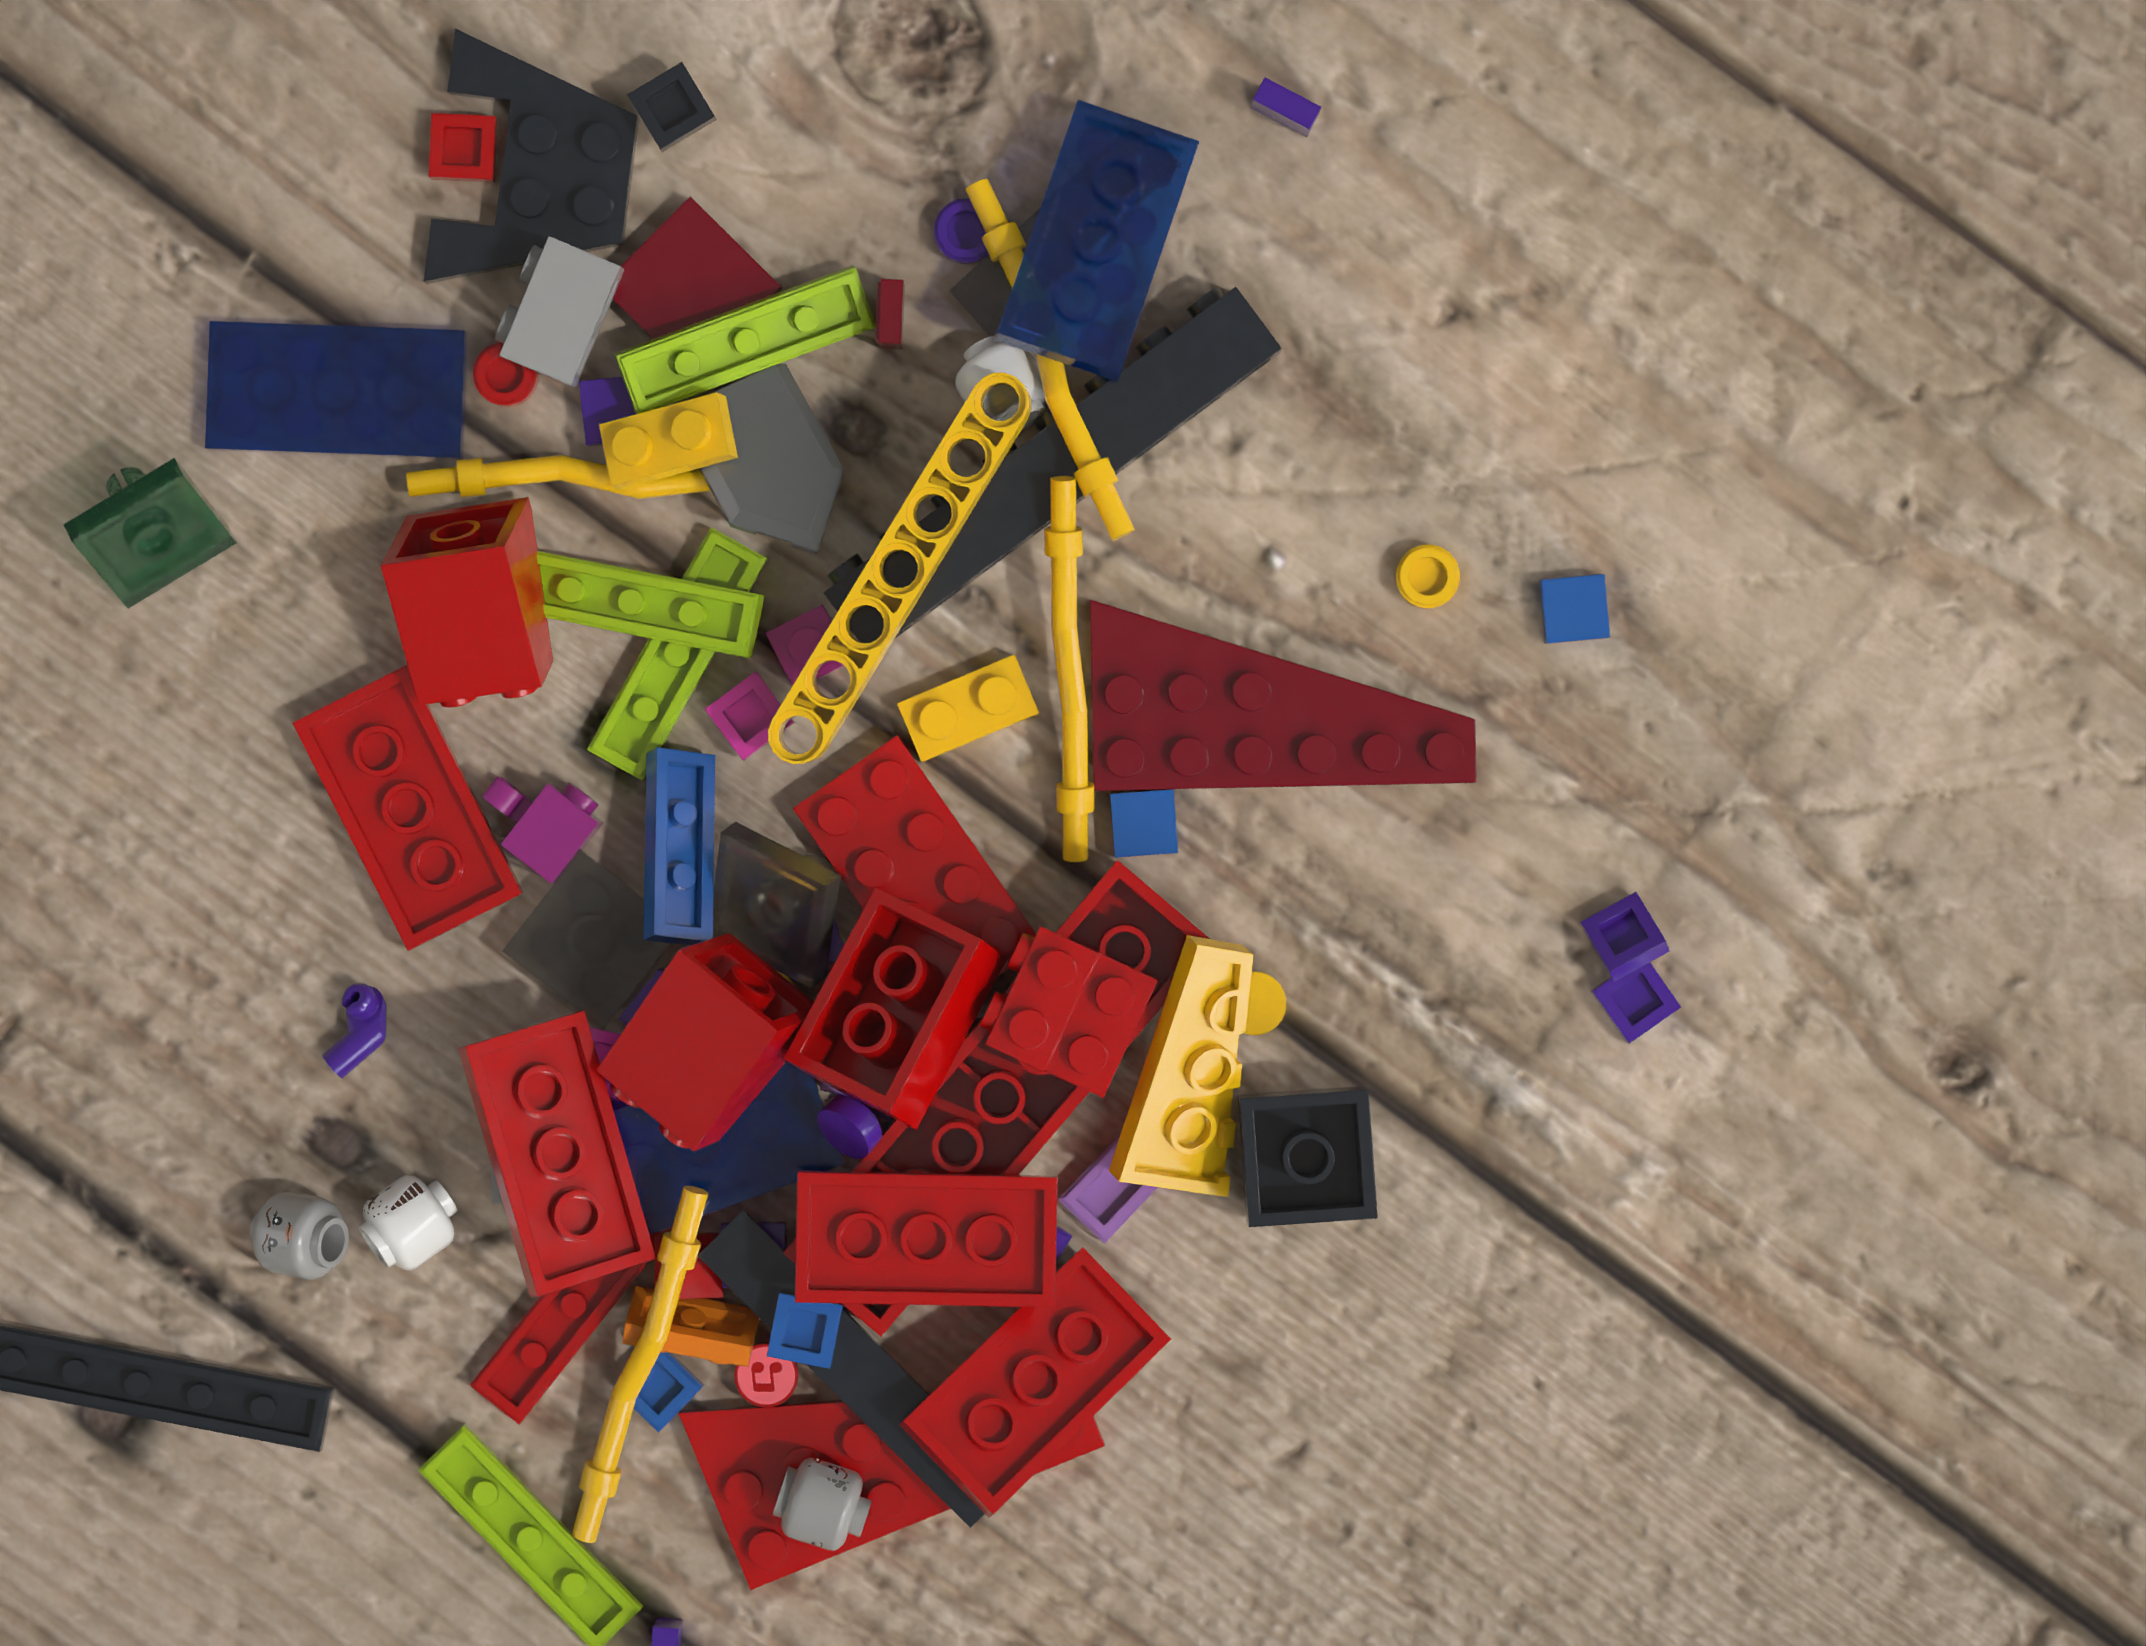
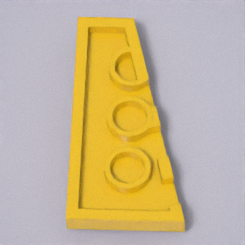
M1187 935L1109 1168V1172L1119 1182L1229 1197L1231 1176L1225 1172L1227 1148H1234L1236 1122L1231 1119L1233 1089L1240 1088L1242 1063L1237 1060L1239 1034L1246 1031L1253 953L1243 945Z

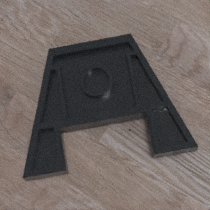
M455 28L447 92L450 95L510 102L495 226L431 218L423 282L430 284L524 265L532 247L536 245L544 249L549 236L586 252L624 245L639 117Z

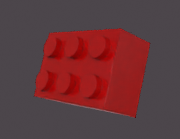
M875 887L784 1060L809 1076L917 1130L1007 958L984 940Z

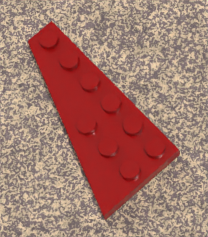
M842 1400L804 1402L803 1404L777 1405L766 1408L741 1406L715 1410H680L678 1413L750 1591L951 1509ZM1093 1416L1035 1474L1104 1447L1105 1442L1095 1417ZM807 1458H817L856 1471L861 1476L863 1482L860 1496L872 1500L861 1536L858 1537L848 1533L844 1544L834 1551L787 1537L781 1529L782 1518L773 1515L788 1466L798 1469L800 1464Z

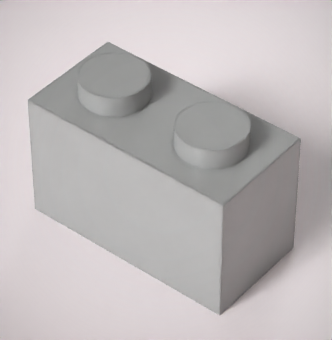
M550 236L546 241L544 249L534 245L520 275V281L529 284L520 307L517 308L509 304L495 336L496 341L504 344L499 356L576 388L624 269L617 264Z

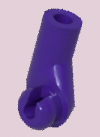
M363 983L353 984L343 993L342 1006L346 1008L347 1034L322 1054L325 1062L342 1079L378 1049L386 1039L387 1004L377 988Z

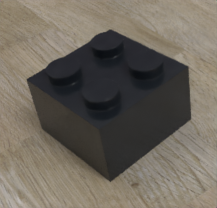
M1356 1086L1238 1095L1246 1222L1249 1227L1378 1218L1368 1088Z

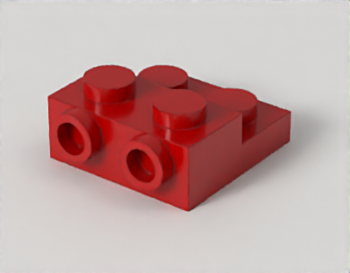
M1040 925L1035 937L1023 932L1007 968L1018 972L1008 996L997 991L995 992L980 1024V1027L991 1031L986 1045L1104 1098L1158 980Z

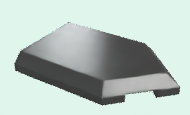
M777 364L716 391L726 396L738 458L699 468L731 528L754 535L758 532L793 543L792 547L818 554L845 470L786 364Z

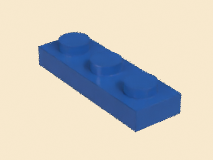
M658 747L646 753L643 940L694 945L713 938L715 755Z

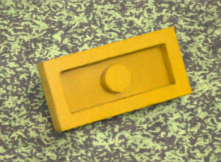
M718 392L599 424L610 484L612 487L620 490L738 458L726 396Z
M1015 654L897 703L921 762L930 760L1039 714Z

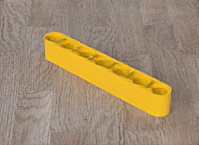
M1005 372L991 373L983 377L971 391L773 717L768 729V741L773 753L781 760L791 764H804L816 760L828 749L1029 418L1032 410L1031 396L1027 387L1015 376ZM998 385L1013 387L1019 396L1017 412L1012 418L1005 421H996L989 418L984 410L986 394L991 388ZM965 440L978 442L985 451L983 468L977 474L969 477L958 475L950 463L953 448ZM932 495L944 497L949 502L952 512L949 524L938 532L925 531L917 520L919 504L925 498ZM905 550L914 556L918 564V573L910 585L904 588H896L887 582L883 566L890 554ZM869 605L875 607L881 613L884 619V629L877 640L871 643H863L853 636L850 630V620L852 614L858 608ZM829 661L842 663L850 674L849 688L843 696L838 698L825 696L817 686L816 676L823 664ZM796 716L808 718L816 729L817 739L815 744L805 753L792 751L783 739V730L786 723Z

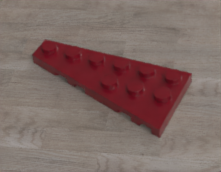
M1090 600L1094 791L1477 783L1476 720Z

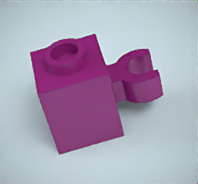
M497 776L482 796L495 808L517 823L501 845L551 884L559 882L604 823L592 814L599 804L571 782H568L562 790L554 784H547L533 802L503 777Z

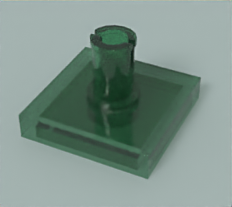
M175 458L146 475L141 469L136 467L120 469L128 485L124 488L118 477L113 473L106 483V490L110 497L63 524L71 542L128 609L237 544L229 526Z

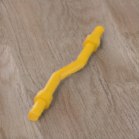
M988 178L982 179L965 189L986 232L981 239L992 262H1000L1030 325L1045 401L1078 468L1073 473L1084 497H1092L1112 541L1120 539L1132 533L1135 529L1114 487V484L1119 480L1108 457L1101 459L1070 394L1055 319L1022 252V249L1027 245L1016 222H1008Z
M565 455L483 463L482 457L456 460V467L406 472L409 497L460 492L461 498L487 495L486 488L558 480L637 499L711 491L699 469L620 490L611 486L607 465Z
M1054 476L1050 478L1051 526L1044 528V554L1051 557V630L1062 709V782L1056 784V810L1063 814V860L1083 862L1088 860V813L1094 811V784L1088 781L1087 703L1077 632V557L1083 555V529L1080 526H1076V478L1072 476Z
M693 1186L683 1187L671 1232L663 1234L657 1259L662 1265L643 1332L611 1392L593 1459L585 1462L579 1488L583 1490V1495L571 1534L577 1540L587 1543L596 1542L607 1500L616 1495L622 1470L617 1465L635 1401L667 1341L686 1271L694 1269L701 1246L696 1236L708 1197V1192L701 1188Z

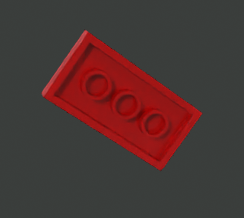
M408 665L292 723L407 951H411L524 893L429 704L418 705Z
M898 735L792 808L863 909L875 887L984 940L1007 958L999 975L1009 969L1007 966L1022 933L1024 932L1033 937L1036 936L1035 930Z
M585 1010L459 1047L458 1051L529 1296L539 1297L656 1259L605 1079L596 1071L600 1066Z
M798 1171L795 1303L1055 1308L1058 1176Z
M1082 1247L1056 1272L1055 1308L1020 1307L899 1425L971 1501L990 1518L1119 1392L1171 1338Z

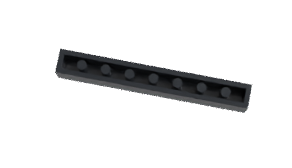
M1215 287L1187 308V311L1193 318L1173 334L1166 325L1159 328L1135 347L1142 357L1123 371H1120L1116 364L1113 363L1084 385L1090 395L1078 403L1076 407L1101 459L1108 457L1116 475L1280 354L1281 346L1237 287L1225 295L1221 293L1218 287ZM1050 410L1033 423L1039 432L1019 448L1013 443L895 639L1051 524L1050 478L1054 476L1075 477L1073 473L1078 468ZM1076 481V504H1078L1086 497H1084ZM934 495L930 501L936 509L919 521L920 526L927 532L943 530L949 524L952 517L949 502L942 496ZM884 532V533L879 537V540H880V541L882 540V538H883V536L885 535L886 532ZM905 550L896 551L885 560L883 566L884 576L892 586L904 588L915 580L918 573V564L914 556ZM858 553L827 575L833 586L823 593L837 612L869 561L868 559L864 562ZM869 605L858 608L852 614L850 620V630L858 641L871 643L880 637L884 629V619L881 613L875 607Z

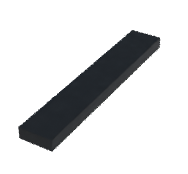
M742 1210L698 1257L772 1330L780 1291L795 1294L796 1264L783 1254L785 1250L745 1210ZM843 1308L831 1368L806 1365L971 1528L984 1513L899 1425L930 1394Z
M0 1323V1391L320 1452L323 1450L335 1387Z

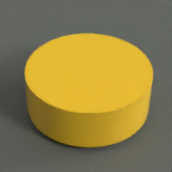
M1430 544L1420 545L1409 550L1400 559L1395 572V583L1401 597L1410 605L1421 609L1436 608L1448 602L1456 593L1460 582V571L1455 558L1444 548Z
M1253 970L1251 973L1246 1031L1244 1034L1262 1035L1272 1031L1282 1021L1286 1011V996L1283 987L1276 978L1266 972Z

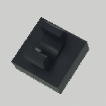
M683 62L627 94L661 152L666 151L717 120Z

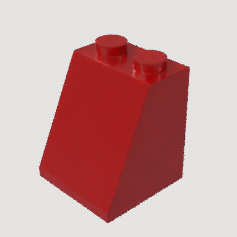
M529 497L408 515L394 538L380 567L418 705L440 702L442 707L453 708L466 705L480 696L500 693L504 698H520L535 692L543 686L553 663L548 620L544 614L543 604H545L540 564H538L537 560L538 549Z
M727 933L678 950L596 1071L612 1083L610 1088L616 1097L632 1107L642 1108L659 1122V1130L669 1141L682 1148H690L692 1151H696L719 1141L786 1062L784 1057L814 1001L731 933Z

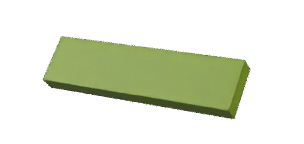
M851 265L616 352L614 357L635 414L667 406L876 328V324L856 267Z
M711 527L682 579L750 592L768 559ZM649 638L587 750L636 778L645 781L646 753L657 747L663 748L716 651Z
M537 551L538 564H540L545 599L543 607L546 618L751 659L753 657L764 601L763 595Z
M467 1424L456 1432L418 1469L434 1488L588 1646H604L642 1609L643 1605L580 1540L572 1537V1532Z

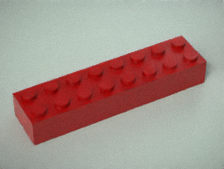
M1118 860L1113 863L1056 930V933L1158 980L1128 1046L1163 1007L1187 935L1210 939ZM1014 981L1005 990L1003 995L1008 996ZM981 1019L965 1037L917 1130L895 1120L882 1135L881 1140L851 1172L1020 1175L1088 1095L1089 1091L986 1045L991 1031L980 1027ZM796 1237L783 1252L795 1264ZM842 1303L880 1337L908 1306Z

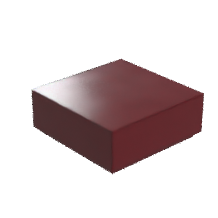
M881 279V282H878L875 340L880 349H903L904 280Z

